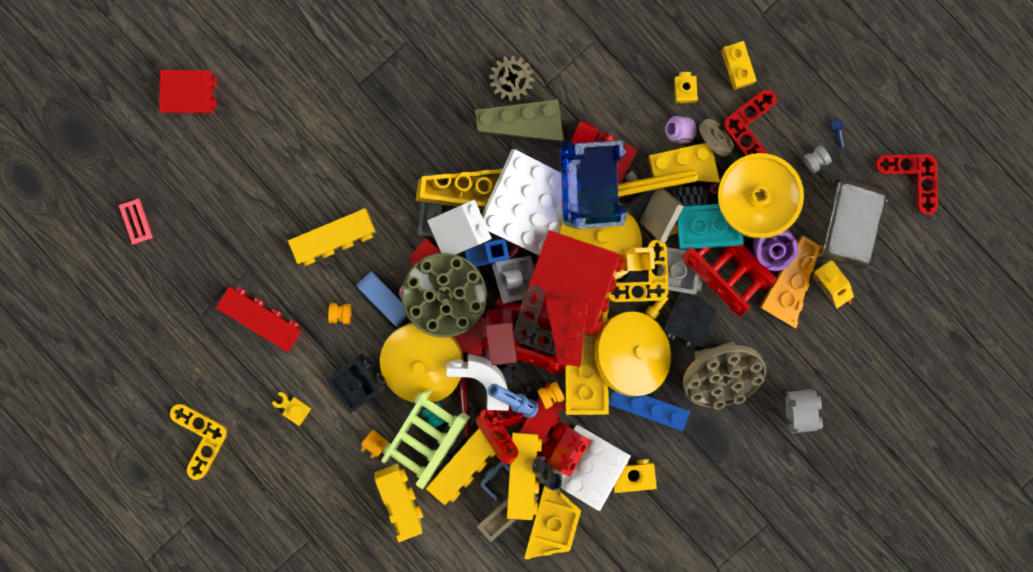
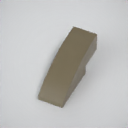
M534 494V502L539 499L540 496L538 494ZM508 497L477 526L490 542L517 520L507 519Z

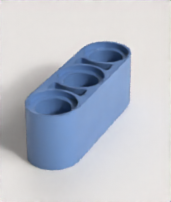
M372 271L356 285L397 328L408 319L402 301Z

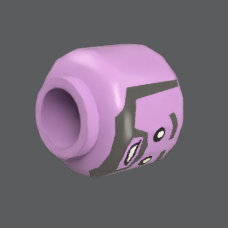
M674 116L666 124L665 132L671 142L688 144L695 138L696 124L690 117Z

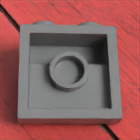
M667 247L668 290L696 295L697 291L701 290L702 279H699V275L692 268L688 267L681 258L687 250ZM659 258V261L664 262V258ZM658 264L656 276H661L664 269L662 265Z

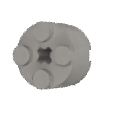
M807 389L787 392L788 396L785 398L787 419L789 418L792 421V424L788 425L790 432L801 433L822 429L823 421L818 409L822 408L820 396L817 397L816 390Z

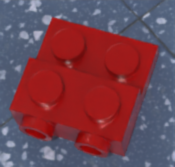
M559 421L539 457H546L545 462L570 477L591 440Z

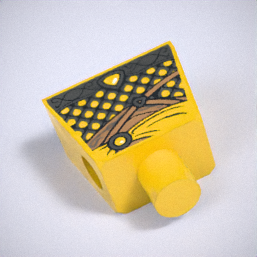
M832 260L814 272L813 279L836 309L854 297L849 281Z

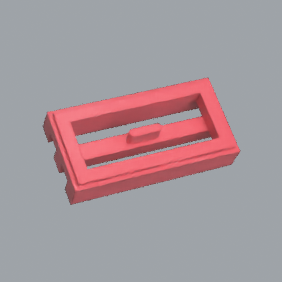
M140 199L119 205L132 245L152 239L153 236ZM135 204L146 233L145 236L142 233L135 209L133 207V205ZM126 207H129L139 238H135L125 209Z

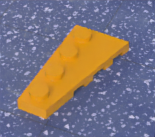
M802 235L797 241V258H794L788 268L780 270L776 277L777 280L771 286L759 307L793 328L797 327V319L804 304L802 302L805 292L808 290L810 275L814 270L820 249L818 244Z

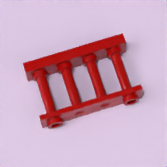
M744 244L742 246L720 247L724 253L711 266L702 258L710 248H700L695 251L691 247L681 258L729 306L730 310L739 317L751 308L746 302L759 288L765 291L777 280ZM731 258L739 267L725 281L717 271ZM746 273L753 280V283L739 296L731 287Z
M498 296L495 309L512 307L513 319L519 321L514 335L517 360L545 368L550 373L562 374L565 365H559L556 348H554L552 357L540 354L546 332L548 330L552 331L550 320L520 310L521 303L503 304L501 297ZM527 324L535 325L539 328L532 351L520 347ZM487 338L484 339L482 345L483 349H485V346L488 345Z

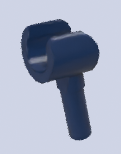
M830 119V130H837L839 147H845L842 136L843 122L839 119Z

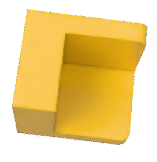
M653 248L622 250L624 271H645L655 268Z

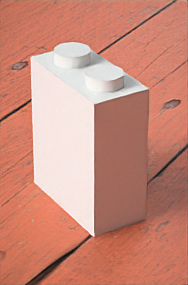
M475 200L428 220L441 253L455 255L491 239Z

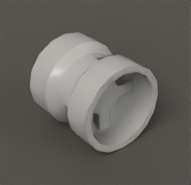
M822 145L816 147L812 154L807 153L803 156L805 164L812 173L819 171L820 166L828 165L832 162L831 157Z

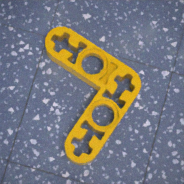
M657 239L648 245V248L655 246V243H658L659 247L663 248V251L659 252V258L663 257L664 262L654 261V265H662L664 269L663 274L655 276L651 269L648 270V282L617 283L616 287L619 290H626L625 286H629V299H625L626 294H621L618 299H615V296L611 295L610 292L608 298L611 301H659L667 297L668 265L667 247L664 242ZM646 285H650L649 289H656L657 285H660V288L664 289V293L660 297H657L656 293H650V298H646ZM634 286L642 287L644 291L642 297L635 298L632 295Z
M177 404L170 411L171 419L203 437L187 467L188 476L198 480L208 472L227 436V430L222 424L191 407ZM181 408H183V413L185 415L190 416L191 413H193L194 415L189 419V422L187 424L185 423L188 420L187 418H177L178 414L175 412L176 410H180ZM200 417L203 419L204 427L202 429L194 427L193 421L195 418ZM209 422L212 423L209 428L213 430L221 429L222 437L219 436L215 439L213 432L207 431V434L204 433L208 428ZM204 446L212 448L213 453L211 457H204L201 450ZM199 457L201 460L207 461V465L202 463L200 467L202 474L194 475L192 467H196L200 462L196 458Z

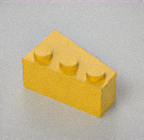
M707 143L648 156L652 177L695 169L698 175V180L695 182L720 183L713 150Z
M395 464L375 472V481L384 505H386L390 514V521L396 528L398 542L422 534L421 518H423V513L420 506H415L413 500L416 497L412 487H407L406 481H408L405 470H400L399 465Z

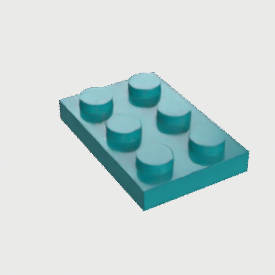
M719 204L684 206L677 219L680 250L690 249L691 247L693 249L742 246L744 244L743 235L726 222L720 211Z

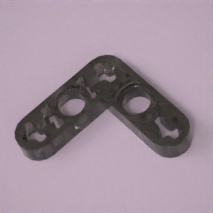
M531 286L523 298L514 330L515 339L519 343L557 356L556 348L552 347L554 343L552 331L537 326L545 299V292L539 286ZM533 293L537 294V300L535 301L534 305L531 304L533 299ZM524 311H532L535 318H526ZM522 330H526V336L522 335ZM546 336L549 339V344H542L539 341V337Z

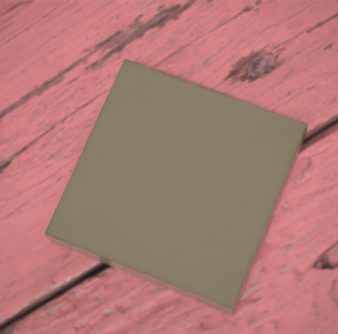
M665 188L656 189L640 223L659 241L666 242L684 206Z

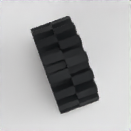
M693 186L692 188L686 187L671 191V195L683 206L709 205L708 190L706 188Z

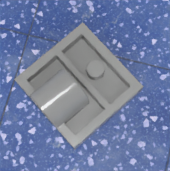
M531 256L493 263L492 267L503 304L524 300L535 270Z

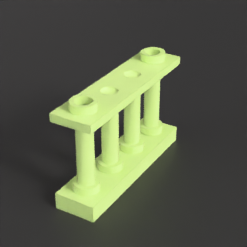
M430 389L423 393L420 392L414 400L416 405L392 444L388 443L382 452L384 457L381 460L383 463H386L392 457L416 473L419 478L416 485L421 489L429 484L470 418L464 412L459 416H452L428 400L432 392ZM424 406L449 423L448 426L451 427L449 432L441 433L419 418L417 415L421 408ZM412 423L438 440L440 446L437 451L435 449L432 451L407 434ZM402 440L428 457L427 460L430 462L427 467L419 466L396 450Z

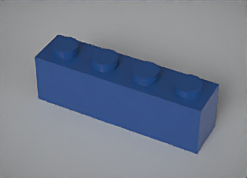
M608 386L609 405L680 431L684 430L690 411L647 395H622Z

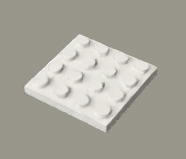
M512 149L481 216L489 232L540 256L548 231L560 232L565 218L575 204V195L581 191L583 184Z

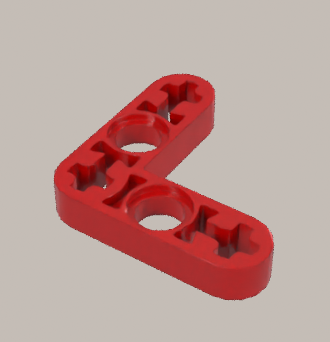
M770 90L760 92L724 121L725 131H727L744 156L754 154L753 152L748 154L747 151L755 145L758 147L754 150L756 153L767 154L766 150L748 128V125L775 105L776 95ZM762 95H765L766 97L771 96V104H763L760 107L761 109H763V111L760 112L758 105H756L753 101L756 100L758 104L763 100ZM751 106L755 109L756 114L753 118L745 116L744 110L746 107ZM729 120H732L733 122L737 120V128L739 129V131L743 128L745 132H742L736 138L734 134H737L738 132L735 130V128L730 129L728 127L730 125ZM747 135L751 138L752 143L749 147L741 145L740 139L742 136Z
M884 155L876 160L875 169L880 174H916L917 210L922 215H931L936 212L938 207L937 161L932 155ZM884 159H886V163H894V159H897L895 166L887 167L886 171L884 167H880V163L884 162ZM903 159H908L911 162V168L907 171L903 170L900 166ZM927 159L932 164L928 167V173H932V176L921 177V173H926V167L922 166V162H925ZM925 179L932 182V188L929 191H925L922 188L921 184ZM932 193V197H928V203L932 204V208H929L927 212L926 208L922 207V204L926 203V197L922 198V194Z
M510 405L508 410L484 409L476 419L478 427L499 460L505 464H512L518 457L519 450L504 427L522 423L526 419L521 412H515L514 414ZM499 413L506 415L507 419H503ZM493 433L498 434L502 440L495 438Z

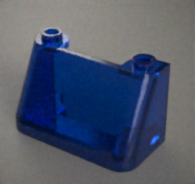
M623 141L562 142L560 154L562 217L564 224L575 229L625 226L627 210L621 203H618L617 161H621L626 154Z

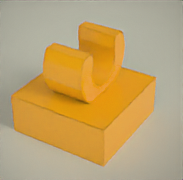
M372 429L361 443L363 446L361 451L364 452L367 449L372 453L370 458L378 457L389 441Z

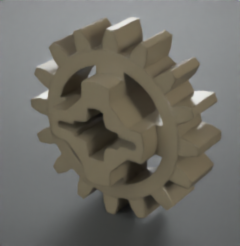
M505 56L503 63L500 61L496 62L498 68H491V71L495 74L489 76V79L494 80L490 86L491 88H497L494 94L501 93L502 100L508 96L509 102H512L513 97H516L519 101L521 94L525 97L528 95L526 89L532 90L533 87L529 83L534 82V78L530 77L534 72L533 70H527L529 63L522 64L523 58L515 61V56H512L511 60L508 61ZM512 65L517 66L522 70L517 71L512 68ZM504 68L505 73L503 77L498 79L500 71ZM509 71L513 77L517 76L515 87L511 81H507L509 79ZM526 79L525 85L519 89L520 81ZM506 86L510 88L512 92H507L503 90L501 87Z

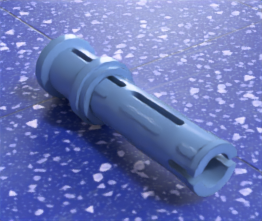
M496 383L491 384L488 388L489 396L510 405L514 412H521L526 418H532L536 415L538 411L536 401L528 400L523 394L516 395Z

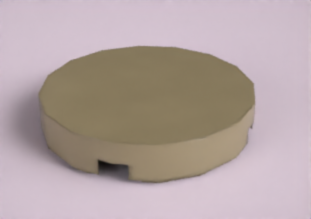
M706 119L699 125L701 136L715 153L726 157L732 152V139L727 131H721L718 128L720 127L718 122L713 119Z

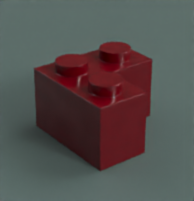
M512 307L487 310L486 318H483V338L488 340V345L485 346L486 358L491 359V365L517 362Z

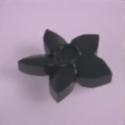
M530 382L525 386V390L523 388H515L517 394L525 395L528 400L539 395L537 391H531L532 386Z

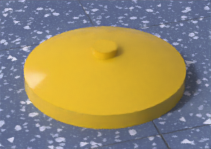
M764 153L747 155L735 161L724 173L718 189V204L726 222L740 234L751 238H770L786 231L798 218L804 200L803 185L794 168L785 160Z
M590 201L579 205L567 215L559 232L574 239L619 253L622 256V260V250L642 248V235L636 220L627 210L608 201ZM622 268L620 273L617 272L614 280L622 278L630 271H624Z
M639 312L621 313L606 321L597 335L594 348L596 366L602 379L611 389L626 396H641L653 392L664 382L670 368L671 350L665 332L654 319Z
M408 323L396 329L386 340L380 355V368L386 384L399 397L414 403L416 396L420 392L423 393L430 389L432 392L428 400L434 403L450 395L461 377L446 376V361L451 362L453 359L464 361L461 348L454 337L439 338L430 336L420 331L412 323Z

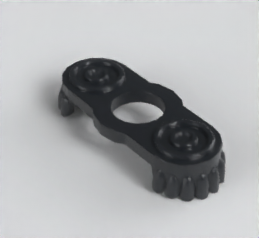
M536 457L533 461L532 469L539 482L544 484L547 489L552 491L559 490L562 486L561 474H555L551 470L550 465L544 461L546 457ZM544 468H546V477H545V479L543 478V470H544Z

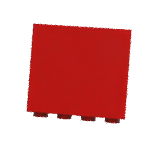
M549 230L520 310L549 320L545 298L586 302L588 307L585 333L594 336L595 332L599 333L603 321L600 318L602 313H606L610 301L607 300L609 293H613L617 284V281L614 280L615 276L623 268L624 261L621 254Z

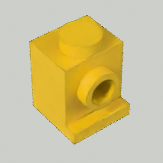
M681 72L678 77L674 78L675 104L697 102L696 76H691V72ZM688 83L690 89L684 90L682 85Z

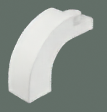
M468 354V362L460 359H453L451 362L446 361V376L471 377L479 380L487 390V410H508V404L488 395V388L493 383L508 390L503 374L496 365H491V361L472 354Z

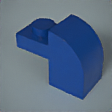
M506 239L486 242L485 244L476 245L465 250L466 259L475 267L509 260Z

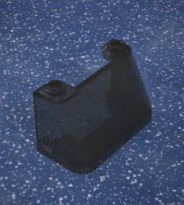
M839 175L835 177L833 187L837 191L832 194V206L825 235L822 237V241L825 243H822L817 258L867 269L868 265L872 266L875 254L872 251L882 208L888 202L889 193L886 192L884 187Z

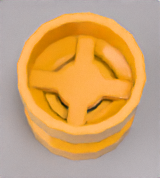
M330 303L328 322L335 324L339 321L343 324H350L351 304L339 306L337 303Z
M557 382L550 384V387L546 389L541 388L537 390L546 409L552 407L553 403L565 401Z

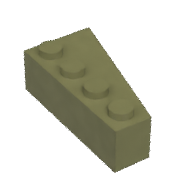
M558 100L475 110L479 134L563 143Z

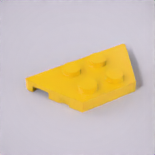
M544 485L525 559L570 551L581 509L560 490L552 491Z

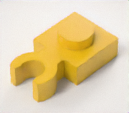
M279 392L278 395L283 397V402L279 404L273 401L272 404L277 408L283 407L285 411L282 415L300 426L312 408L296 397L289 401L288 396L284 392Z

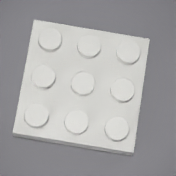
M576 425L574 430L591 440L587 450L570 477L555 468H552V471L555 474H561V488L600 511L628 462L630 455L581 426Z

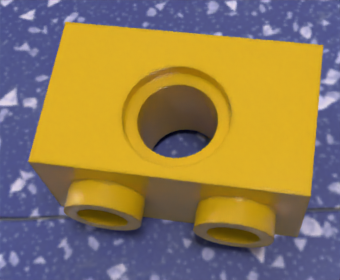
M744 41L726 46L721 50L733 90L752 85L757 81Z
M649 459L636 460L637 464H628L627 462L613 487L614 493L657 489L654 463L649 462ZM631 470L639 472V477L635 481L628 479V473Z

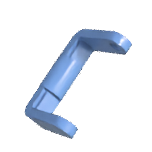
M499 462L495 467L492 466L485 473L486 477L481 481V487L495 500L498 497L485 484L499 472L498 470L502 466L510 472V467L503 462Z

